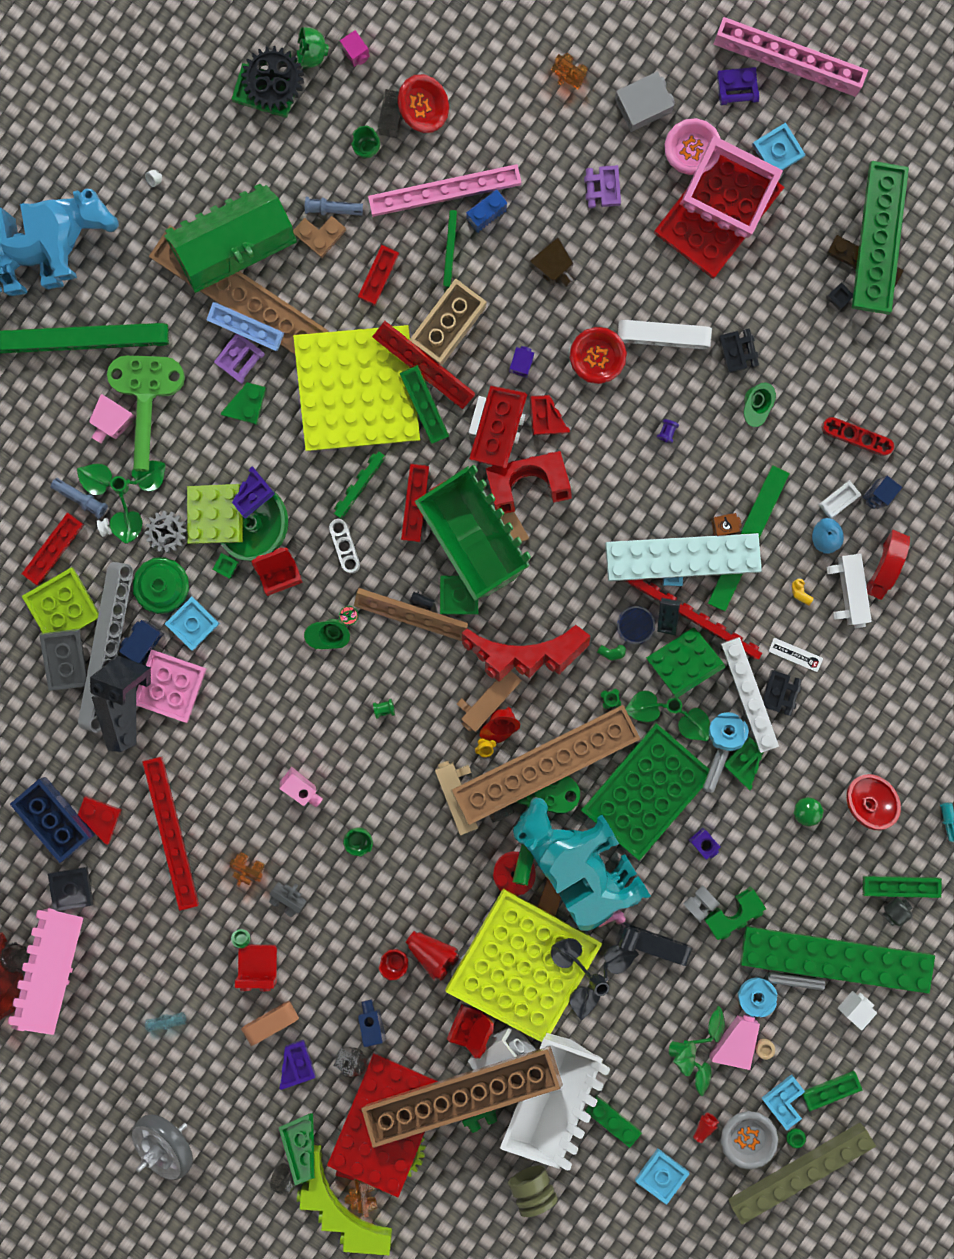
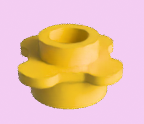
M479 739L475 753L481 757H490L494 752L493 748L496 746V742L494 740Z

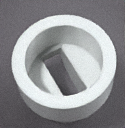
M150 170L145 173V178L151 187H155L161 183L162 174L157 170Z

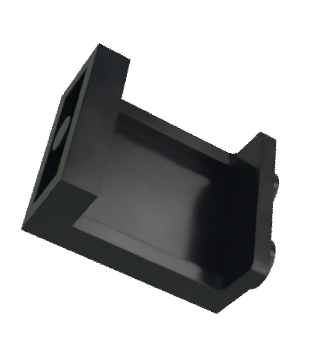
M117 656L90 677V692L106 700L124 705L126 703V693L139 684L147 687L151 684V667Z

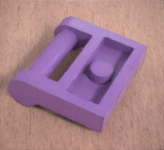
M236 333L214 363L242 384L245 381V376L256 362L264 357L265 353L246 338ZM249 350L254 352L240 372H235V368Z

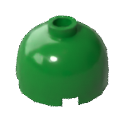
M301 27L297 41L300 44L299 50H297V63H300L303 68L317 67L323 62L324 56H328L329 46L325 44V39L321 32L311 27Z

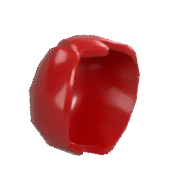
M390 949L384 953L379 965L381 975L389 981L398 980L403 977L409 966L407 955L399 949Z

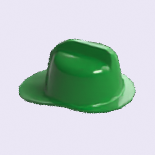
M767 382L760 383L746 392L744 396V418L749 426L759 427L767 419L776 400L775 388Z
M328 619L324 622H316L309 625L304 632V639L314 649H338L348 644L350 633L347 626L340 620Z

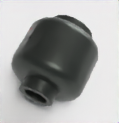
M894 898L884 906L885 912L883 915L892 926L900 927L913 917L910 911L913 907L906 899L902 901L900 898Z

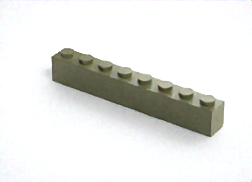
M860 1122L729 1198V1203L743 1225L875 1148L876 1145Z

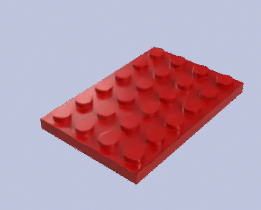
M720 155L715 165L710 170L702 173L691 197L749 226L771 180ZM777 182L762 216L785 188L779 182ZM684 192L654 230V234L714 279L745 238L742 236L738 237L735 235V231L731 229L725 230L720 228L718 223L713 220H704L701 218V214L695 211L693 213L688 212V209L680 204L685 194Z
M373 1053L327 1166L399 1198L425 1132L373 1148L361 1108L369 1103L438 1081Z

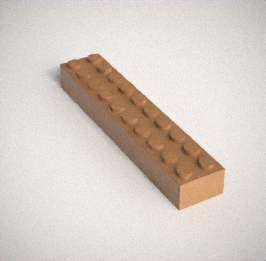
M551 1046L369 1103L361 1109L374 1148L561 1089L563 1083Z

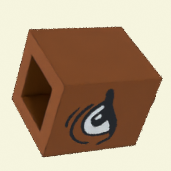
M736 513L710 519L714 536L736 534L740 532L739 528H742L741 519L737 517Z

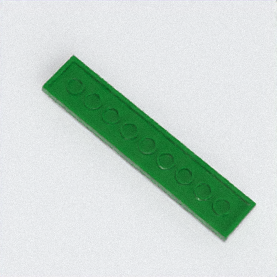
M745 926L740 965L928 994H930L935 955L751 926Z

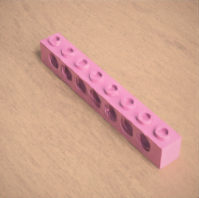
M725 17L722 19L713 45L854 97L861 90L868 72L867 69Z

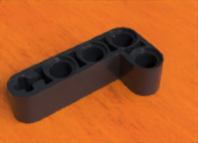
M627 923L621 924L616 939L617 945L629 951L636 949L682 966H687L693 949L692 946Z

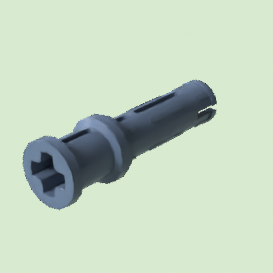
M306 196L305 214L320 213L324 216L326 213L363 216V203L327 201L325 198L321 200L309 199Z
M55 478L51 483V489L78 503L82 510H88L98 519L102 518L108 505L95 500L94 496L83 494L59 478Z

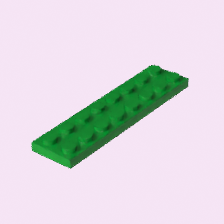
M871 161L869 164L851 309L886 315L892 312L909 167Z

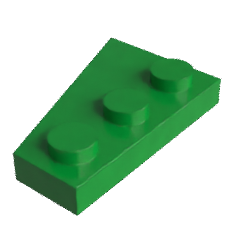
M310 1113L279 1127L295 1186L315 1178L313 1113Z

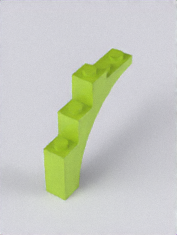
M314 1145L315 1178L303 1183L301 1190L297 1192V1202H300V1210L319 1211L318 1223H322L321 1231L341 1232L340 1244H343V1252L390 1255L392 1228L377 1226L362 1220L351 1213L338 1200L331 1190L324 1173L322 1146Z

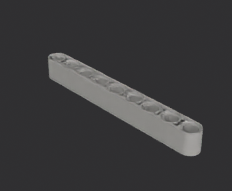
M112 562L107 568L78 719L81 729L95 733L100 732L101 727L92 701V696L95 695L90 692V677L118 655L133 577V568L129 564Z

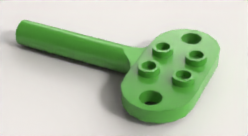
M120 356L113 360L108 368V382L117 392L137 397L133 470L147 472L149 471L152 401L157 396H170L177 393L184 384L185 374L181 365L173 358ZM115 371H122L120 379H113ZM172 373H179L180 377L177 381L173 382L170 380Z

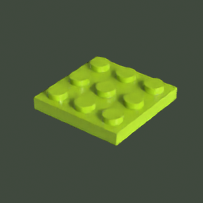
M241 484L187 486V544L243 542V516L232 503L240 490Z
M73 567L22 596L42 633L73 629L81 630L98 620L99 611Z

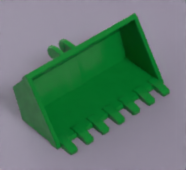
M258 184L254 186L255 191L249 194L246 191L239 193L241 198L235 201L231 198L225 200L226 205L218 208L215 205L210 208V213L206 215L199 213L195 215L196 220L190 223L184 220L180 222V228L174 230L170 227L165 230L166 235L164 237L195 293L297 243L292 224L279 198L267 185L262 186Z
M472 465L471 467L467 466L420 497L415 503L475 601L481 597L489 596L513 582L529 567L528 561L531 559L528 551L522 554L519 549L522 544L519 537L513 539L510 532L513 530V526L510 522L506 525L501 519L504 516L502 508L495 510L492 505L496 500L492 493L488 496L486 495L484 489L487 484L484 479L478 482L475 477L478 469L475 465Z

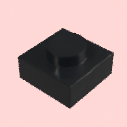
M841 282L826 298L840 311L853 298V293Z

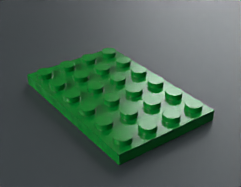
M655 723L582 807L581 811L595 823H597L598 817L603 815L618 843L640 861L703 788L710 769Z

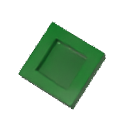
M221 553L212 570L231 579L239 562Z

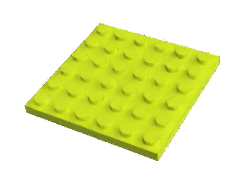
M408 325L393 326L410 340ZM378 328L293 335L305 451L420 441L418 414L400 376V372L410 367L372 337Z
M503 889L445 991L542 1042L546 1033H552L569 1003L571 993L579 986L585 975L574 961L568 968L557 966L551 957L552 945L566 938L578 940L582 946V952L577 959L588 970L602 943Z

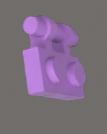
M618 165L599 167V174L593 175V168L585 169L586 176L584 177V182L587 184L585 196L586 201H588V208H595V200L601 199V207L620 206L621 195ZM600 182V191L595 192L594 183Z

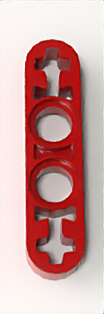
M830 417L822 423L821 428L824 434L869 452L886 456L894 450V443L891 439L838 418ZM833 422L834 427L839 428L841 427V425L843 427L840 429V431L837 429H832L831 431H829V427L827 426V424ZM846 428L853 430L854 435L852 438L845 437L844 430ZM864 435L871 437L870 445L863 444L862 437ZM875 443L881 445L887 443L886 447H888L889 449L882 451L883 447L877 445L875 446V448H873V446L875 445Z

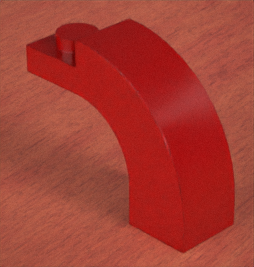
M892 529L883 543V553L878 567L866 585L868 595L882 600L887 591L892 589L905 563L910 545V536Z

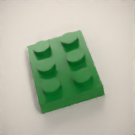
M242 63L231 99L232 102L287 118L292 104L289 101L287 102L288 108H285L282 104L280 105V111H278L276 106L270 111L268 105L263 110L261 103L255 106L254 100H249V94H245L244 89L246 87L242 85L244 79L241 76L242 73H246L243 70V66L249 65ZM261 85L258 89L264 90L267 85ZM281 86L277 91H284L286 87Z

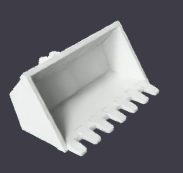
M546 1033L539 1049L551 1046L563 1086L561 1089L518 1102L500 1149L558 1169L562 1167L565 1170H570L572 1163L564 1158L565 1153L568 1151L573 1155L577 1154L578 1147L570 1142L573 1135L579 1139L583 1138L585 1132L577 1127L579 1119L589 1123L591 1116L583 1111L585 1103L592 1107L596 1106L597 1099L589 1095L592 1087L598 1091L602 1090L603 1083L595 1079L598 1071L608 1075L610 1068L602 1063L603 1059L586 1050L573 1040Z

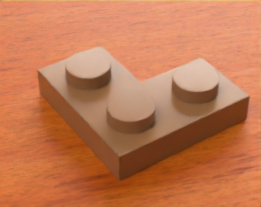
M331 216L319 230L304 218L293 231L300 241L322 259L345 233L346 228Z

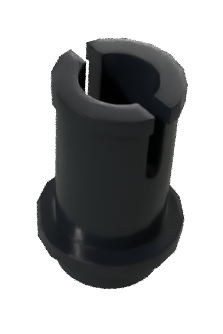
M413 591L409 602L413 603V606L416 604L431 611L435 599L421 595L419 591Z

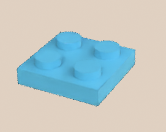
M786 123L752 143L761 160L781 170L786 169L805 157L804 151Z
M192 596L165 623L192 651L220 624Z
M657 1148L637 1175L635 1181L667 1205L690 1173Z

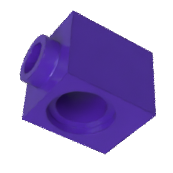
M525 346L516 347L509 373L525 378L528 377L534 358V352H531L532 349Z
M703 827L689 839L691 844L706 860L715 857L719 853L718 849L721 848ZM709 840L710 847L703 850L701 848L702 842Z

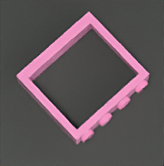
M713 136L680 204L688 209V212L693 213L695 211L701 214V218L704 220L717 222L718 226L722 229L735 231V235L738 237L749 238L753 234L783 170ZM713 151L771 180L749 226L691 197Z

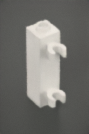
M854 554L837 557L838 565L826 567L827 574L840 572L845 610L833 612L834 620L847 618V624L854 625V628L866 627V623L872 622L862 555Z

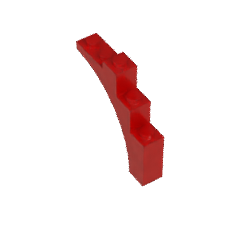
M575 625L566 633L540 644L516 646L492 642L466 629L462 632V644L467 650L473 651L482 662H485L486 674L500 682L514 667L521 675H526L528 678L544 664L550 671H555L560 675L589 646L590 635Z

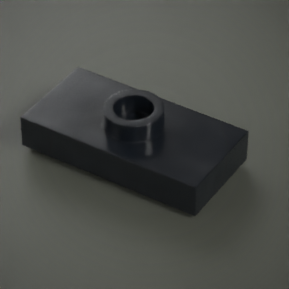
M666 598L661 599L657 632L676 636L680 601Z

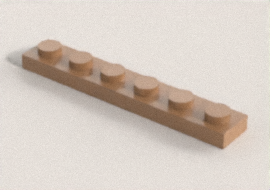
M358 588L354 607L462 641V632L468 626L466 622Z

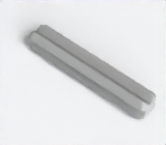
M718 748L703 786L706 792H714L729 751Z
M776 972L768 973V981L773 984L822 991L825 989V981L823 979Z

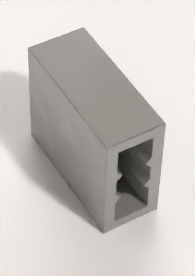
M658 71L616 91L614 99L630 132L673 111L675 100L672 94L668 93L666 81L663 76L660 77Z

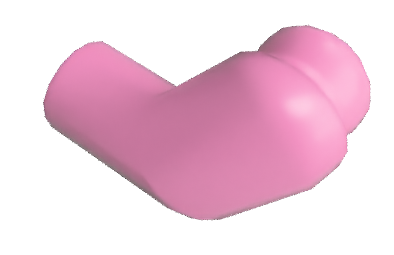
M622 911L615 912L599 927L614 920L617 924L624 923L626 920Z

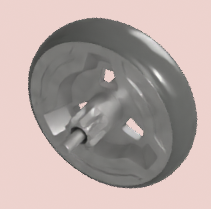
M148 1114L141 1117L132 1128V1141L142 1162L136 1168V1171L139 1173L147 1167L168 1180H178L184 1177L190 1171L193 1164L191 1148L181 1133L187 1127V1124L183 1123L177 1128L159 1115Z

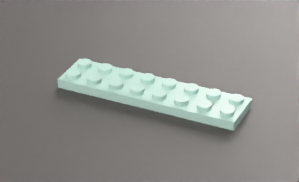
M758 533L605 543L608 581L762 572Z

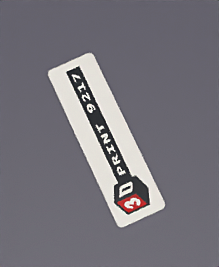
M776 638L773 639L769 648L770 653L818 672L823 660L822 657Z

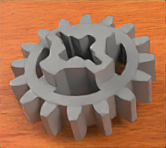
M163 511L162 516L159 513H155V519L149 518L152 523L145 525L149 528V531H146L145 534L150 536L147 542H153L151 547L156 548L158 546V551L160 552L164 548L166 553H170V548L177 551V545L183 546L181 540H187V537L183 536V533L187 532V529L183 528L186 522H179L182 517L179 515L175 517L174 512H170L168 515L167 511ZM164 520V523L157 525L160 521ZM175 523L178 527V532L174 528ZM159 529L169 530L173 535L164 534ZM154 531L158 535V541L155 538ZM174 538L176 539L174 542L168 544L170 540Z

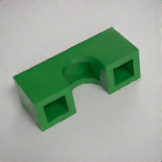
M751 886L735 896L739 904L738 912L735 915L726 916L717 907L708 913V916L704 919L717 940L728 938L733 930L736 928L738 930L742 929L747 925V921L752 918L757 919L764 914L763 911L766 910V907Z

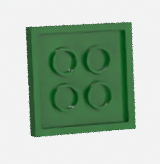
M695 627L646 657L649 664L676 699L725 668L723 661Z

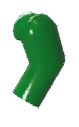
M601 644L597 653L610 661H614L625 656L626 648L623 645H618L617 648L610 650Z

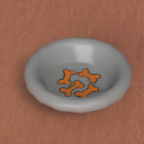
M746 1111L736 1114L727 1121L722 1130L721 1145L723 1153L731 1163L739 1168L752 1170L763 1167L772 1160L777 1151L778 1135L775 1126L769 1118L758 1112Z

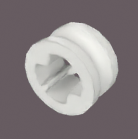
M104 518L103 521L97 520V527L101 536L104 537L107 533L111 535L112 531L108 518Z

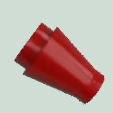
M710 1113L702 1115L693 1138L697 1142L703 1143L718 1128V1119Z

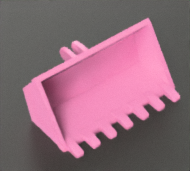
M48 908L42 911L38 910L36 913L39 923L37 928H33L31 935L35 936L33 945H28L27 953L30 954L28 963H23L22 971L26 972L24 980H19L17 988L21 989L19 999L15 998L13 1001L16 1011L14 1017H9L8 1024L12 1025L11 1028L19 1031L26 1030L54 1035L66 985H69L70 982L68 980L69 973H72L73 970L71 965L83 918Z

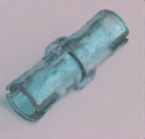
M184 1012L173 1015L163 1014L162 1017L146 1019L145 1027L147 1032L159 1029L169 1030L173 1026L185 1025L186 1015Z

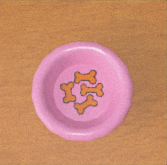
M697 118L685 119L675 124L667 134L664 143L665 156L670 165L678 172L694 175L709 141L713 136L718 138L720 136L716 128L707 121ZM712 152L703 173L715 165L720 154Z

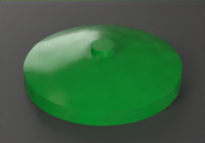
M275 493L247 518L243 517V542L220 543L230 555L240 560L252 561L259 555L274 552V550L282 545L288 530V514L279 495Z

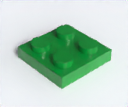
M440 576V614L478 615V600L474 601L461 577Z

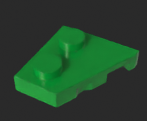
M247 382L223 409L221 416L257 425L267 388Z
M748 737L742 748L737 749L725 761L724 766L750 791L764 752L760 753L757 743L751 737Z

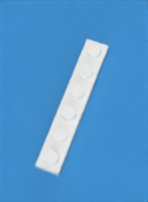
M740 637L721 643L760 753L779 747Z

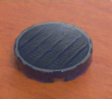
M631 606L619 615L617 630L620 637L626 642L641 644L653 635L655 620L646 608Z

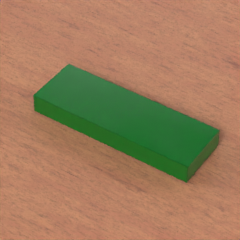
M851 1071L804 1090L805 1092L802 1096L810 1112L863 1091L856 1072Z

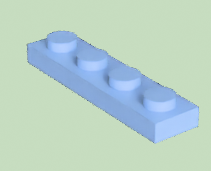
M216 302L212 303L207 317V321L275 351H278L284 336V332Z

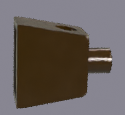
M558 237L529 262V266L551 285L560 280L565 287H568L575 280L569 273L573 268V261Z

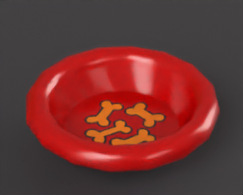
M425 74L413 75L404 81L399 89L397 101L399 112L405 123L413 130L421 133H432L440 129L447 120L449 113L448 96L443 86L436 79Z
M593 327L584 330L576 336L570 348L569 358L572 369L581 379L589 383L602 384L612 381L621 373L626 364L627 352L624 342L617 333L608 328Z

